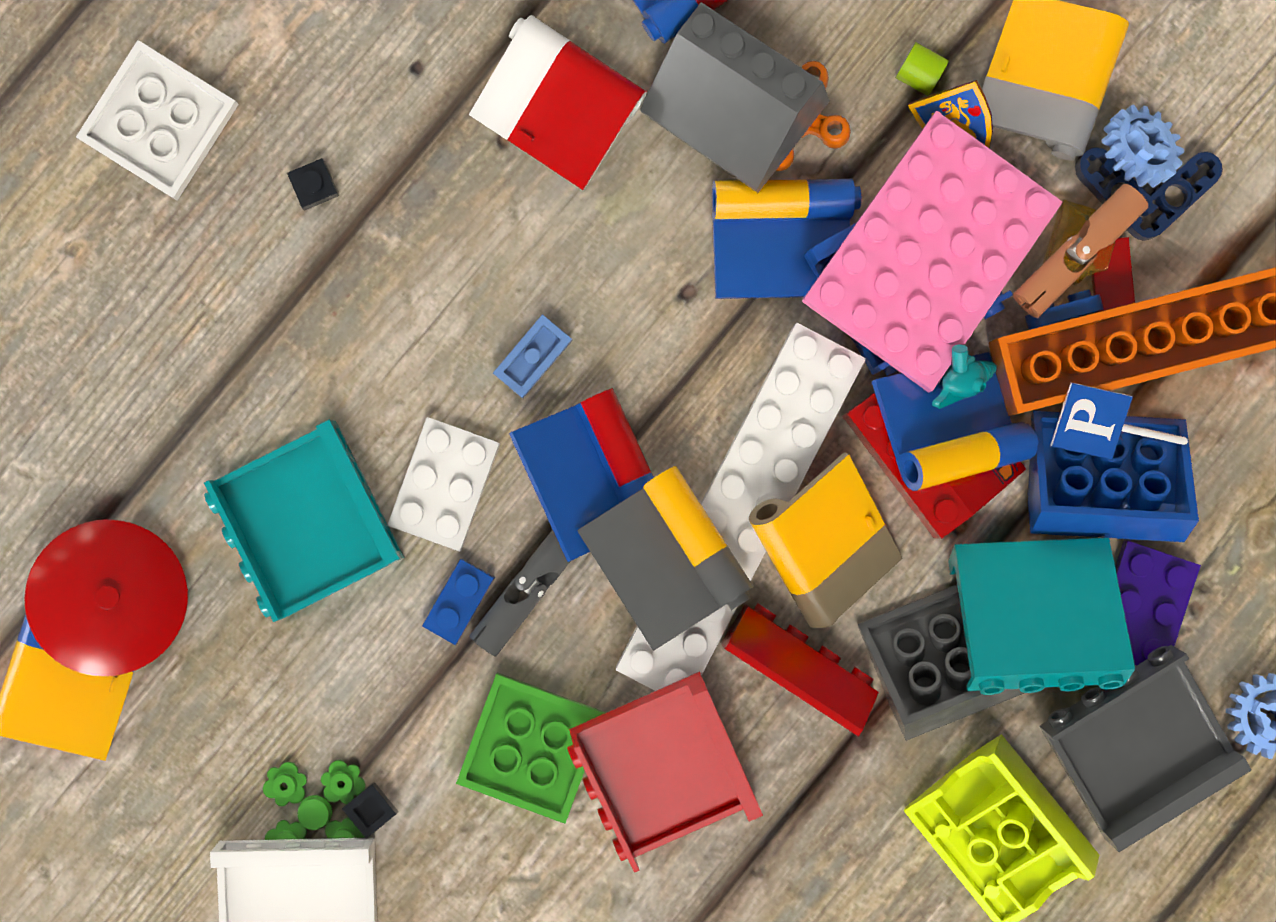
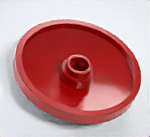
M121 520L86 522L58 535L39 554L30 570L25 587V612L29 627L39 645L61 665L73 671L92 676L122 675L136 671L157 659L178 635L185 619L188 604L186 577L172 549L153 532L139 525Z

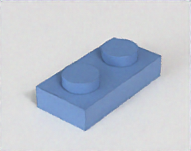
M542 314L493 374L521 398H524L573 340Z

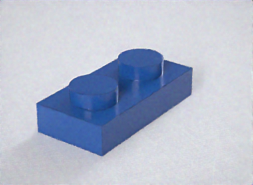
M460 559L422 627L457 645L495 577Z

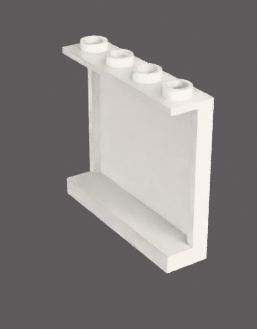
M374 838L219 841L210 852L211 868H217L219 922H377Z

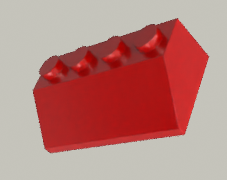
M757 603L754 609L745 604L720 642L724 649L859 737L879 694L876 689L870 686L874 679L855 666L851 673L838 665L842 658L823 645L819 651H816L806 644L809 636L791 624L784 630L773 622L777 615Z

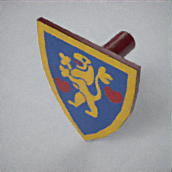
M977 80L908 104L922 129L931 116L938 111L990 149L993 134L992 113Z

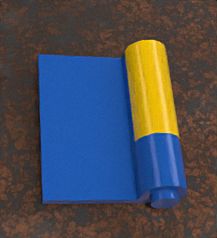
M853 179L768 180L759 193H757L739 180L713 181L712 223L715 299L805 297L817 278L804 255L810 248L850 226V219L853 217L854 210H859L861 207L862 196L860 186H855Z

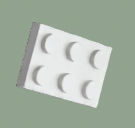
M427 417L387 526L459 552L462 551L500 443Z

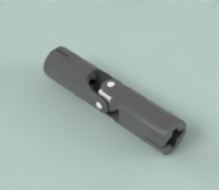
M553 529L526 562L522 571L516 575L469 635L478 646L494 657L500 653L545 595L546 590L557 580L571 562H567ZM520 591L526 592L528 594L527 598L518 602Z

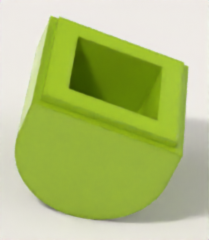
M915 42L895 78L929 96L949 60Z

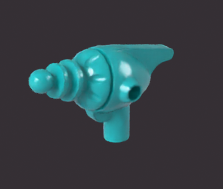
M965 345L953 346L952 365L949 366L943 375V389L940 395L933 400L932 406L941 409L961 399L983 392L986 388V382L997 370L996 364L988 361H976L973 356L968 355V348Z

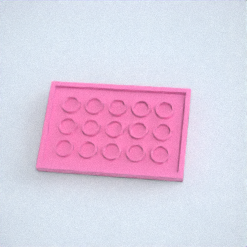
M936 111L819 275L802 302L929 393L934 390L952 364V347L955 345H965L1063 202Z

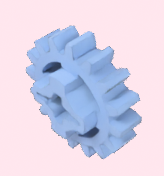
M1131 105L1126 110L1121 109L1110 119L1111 122L1104 127L1103 130L1108 135L1102 139V143L1110 147V150L1105 153L1106 158H1114L1117 163L1114 164L1113 169L1115 171L1123 169L1126 181L1135 177L1139 187L1144 186L1148 182L1153 188L1161 182H1166L1177 173L1176 169L1183 163L1178 157L1184 153V149L1176 146L1175 143L1181 137L1179 134H1171L1169 129L1173 124L1171 121L1162 122L1159 111L1152 116L1149 113L1148 106L1144 105L1141 109L1137 110L1135 105Z
M1268 673L1266 679L1261 675L1255 674L1253 675L1254 685L1241 681L1239 686L1243 693L1241 695L1230 694L1229 697L1236 702L1235 708H1227L1225 713L1234 716L1235 721L1230 722L1227 727L1230 730L1240 732L1234 740L1241 745L1247 744L1246 751L1255 755L1261 751L1263 757L1273 759L1276 752V740H1274L1276 737V721H1271L1270 718L1266 717L1267 714L1261 712L1260 709L1270 710L1276 718V674ZM1267 691L1265 697L1255 699L1259 694ZM1247 714L1251 723L1250 726L1248 724Z

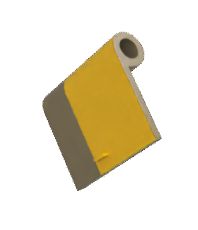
M845 452L789 502L777 498L769 499L757 505L749 515L750 524L806 623L813 628L832 626L845 611L903 559L850 455Z

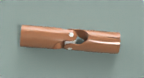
M1123 184L1085 221L1078 234L1070 237L1013 293L1015 301L1022 305L1021 308L1035 318L1040 317L1094 262L1097 252L1112 245L1148 209V203L1143 195L1134 187ZM1065 253L1071 261L1081 264L1073 272L1068 270L1064 263Z

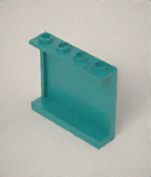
M329 419L315 426L316 430L217 480L204 482L208 491L204 494L205 500L214 514L219 513L225 525L221 529L222 534L232 549L236 547L242 559L239 562L240 570L248 583H254L260 595L256 597L257 604L266 618L271 617L273 622L282 620L405 558L390 527L387 526L388 523L337 422Z
M1109 538L954 545L948 559L950 575L956 574L971 678L967 684V691H980L983 695H994L1003 692L1004 689H1020L1023 693H1035L1043 690L1045 687H1060L1062 691H1075L1088 685H1099L1101 689H1116L1127 682L1135 671V665Z

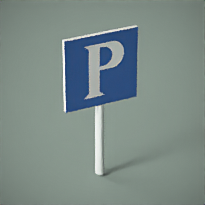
M1070 382L1051 446L1112 459L1121 431L1182 445L1187 444L1188 439L1182 436L1124 424L1133 396Z

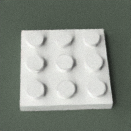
M137 40L76 138L178 201L239 104Z

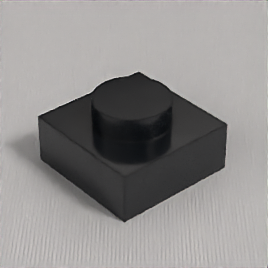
M323 158L287 173L301 208L304 211L339 196Z
M375 782L342 808L366 839L399 812Z

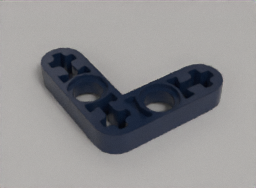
M1098 147L1089 149L1083 156L1078 158L1075 165L1076 175L1079 180L1102 204L1111 197V190L1114 185L1128 184L1138 190L1148 203V209L1141 216L1146 217L1157 208L1163 212L1152 221L1151 226L1153 229H1141L1139 226L1143 221L1141 217L1127 229L1134 238L1142 241L1151 240L1165 231L1219 180L1223 171L1222 163L1216 155L1210 152H1201L1188 159L1176 170L1177 173L1162 183L1149 195L1142 187L1138 186L1134 178L1126 181L1123 169L1118 171L1113 169L1114 164L1117 162L1114 158H1106L1105 153L1108 151ZM1087 159L1092 162L1099 159L1102 163L1099 167L1100 172L1105 177L1113 173L1116 178L1106 183L1102 188L1099 183L1104 181L1105 178L1097 171L1093 174L1088 172L1087 168L1090 166V163ZM1206 163L1209 166L1206 172L1207 176L1201 177L1191 185L1187 179L1198 171L1197 165L1200 166ZM1175 186L1182 190L1184 201L1181 206L1174 207L1168 204L1165 199V192L1168 187Z

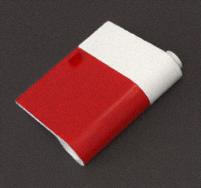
M530 15L526 20L519 18L510 31L509 38L512 39L510 45L469 115L581 190H585L623 126L630 122L640 108L647 91L534 16Z

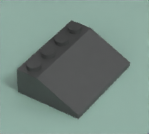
M701 2L676 34L643 101L640 111L749 188L759 193L830 102V99L821 80Z
M957 585L858 624L859 631L888 703L906 741L1024 694L1020 689H1004L1003 692L994 695H983L980 691H967L971 672Z

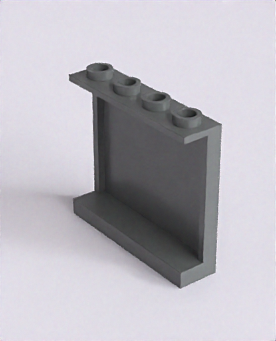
M1172 645L1153 650L1148 655L1147 660L1135 666V671L1123 686L1116 689L1093 688L1084 693L1079 702L1069 708L1056 710L1048 717V721L1039 726L1104 839L1118 852L1126 849L1252 771L1245 757L1234 751L1185 664V661L1189 660L1188 655Z

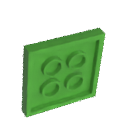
M497 672L456 784L565 824L585 771L583 766L576 769L570 758L567 747L573 743L569 729L606 712Z

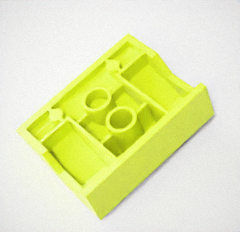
M1002 734L971 753L904 809L906 815L993 922H1018L1037 911L1049 896L1061 887L1077 878L1089 881L1095 877L1100 855Z

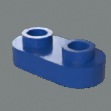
M1090 289L1068 295L1069 303L1054 306L1053 303L1038 318L1026 315L1025 320L1028 330L1104 310L1100 294L1092 296Z

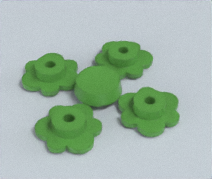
M342 760L333 761L329 766V772H325L321 776V783L326 786L324 789L325 798L311 795L305 799L303 786L307 783V777L303 773H298V767L295 763L285 762L280 768H271L267 772L269 780L263 785L264 795L268 798H275L278 806H285L288 802L293 804L300 803L297 811L299 822L290 824L287 820H280L276 828L270 829L266 833L265 840L307 839L304 838L307 829L317 830L325 826L326 839L365 838L349 817L343 819L342 822L337 820L330 821L332 808L329 802L341 800L342 803L348 804L354 799V795H359L365 790L366 784L364 779L359 776V767L355 764L348 766ZM339 781H343L345 786H341ZM282 783H286L288 787L284 788Z

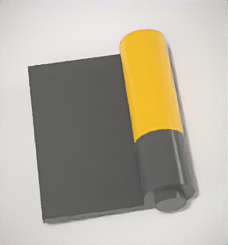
M677 466L662 472L647 482L643 489L577 530L653 651L726 604L732 611L751 598L748 590L754 587Z

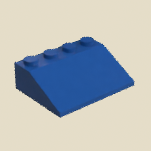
M1032 412L1031 428L1037 433L1039 443L1035 456L1029 460L1028 510L1030 534L1169 542L1186 541L1199 522L1186 419L1126 416L1124 424L1186 437L1188 443L1182 445L1121 431L1113 458L1108 459L1052 447L1051 442L1061 412Z

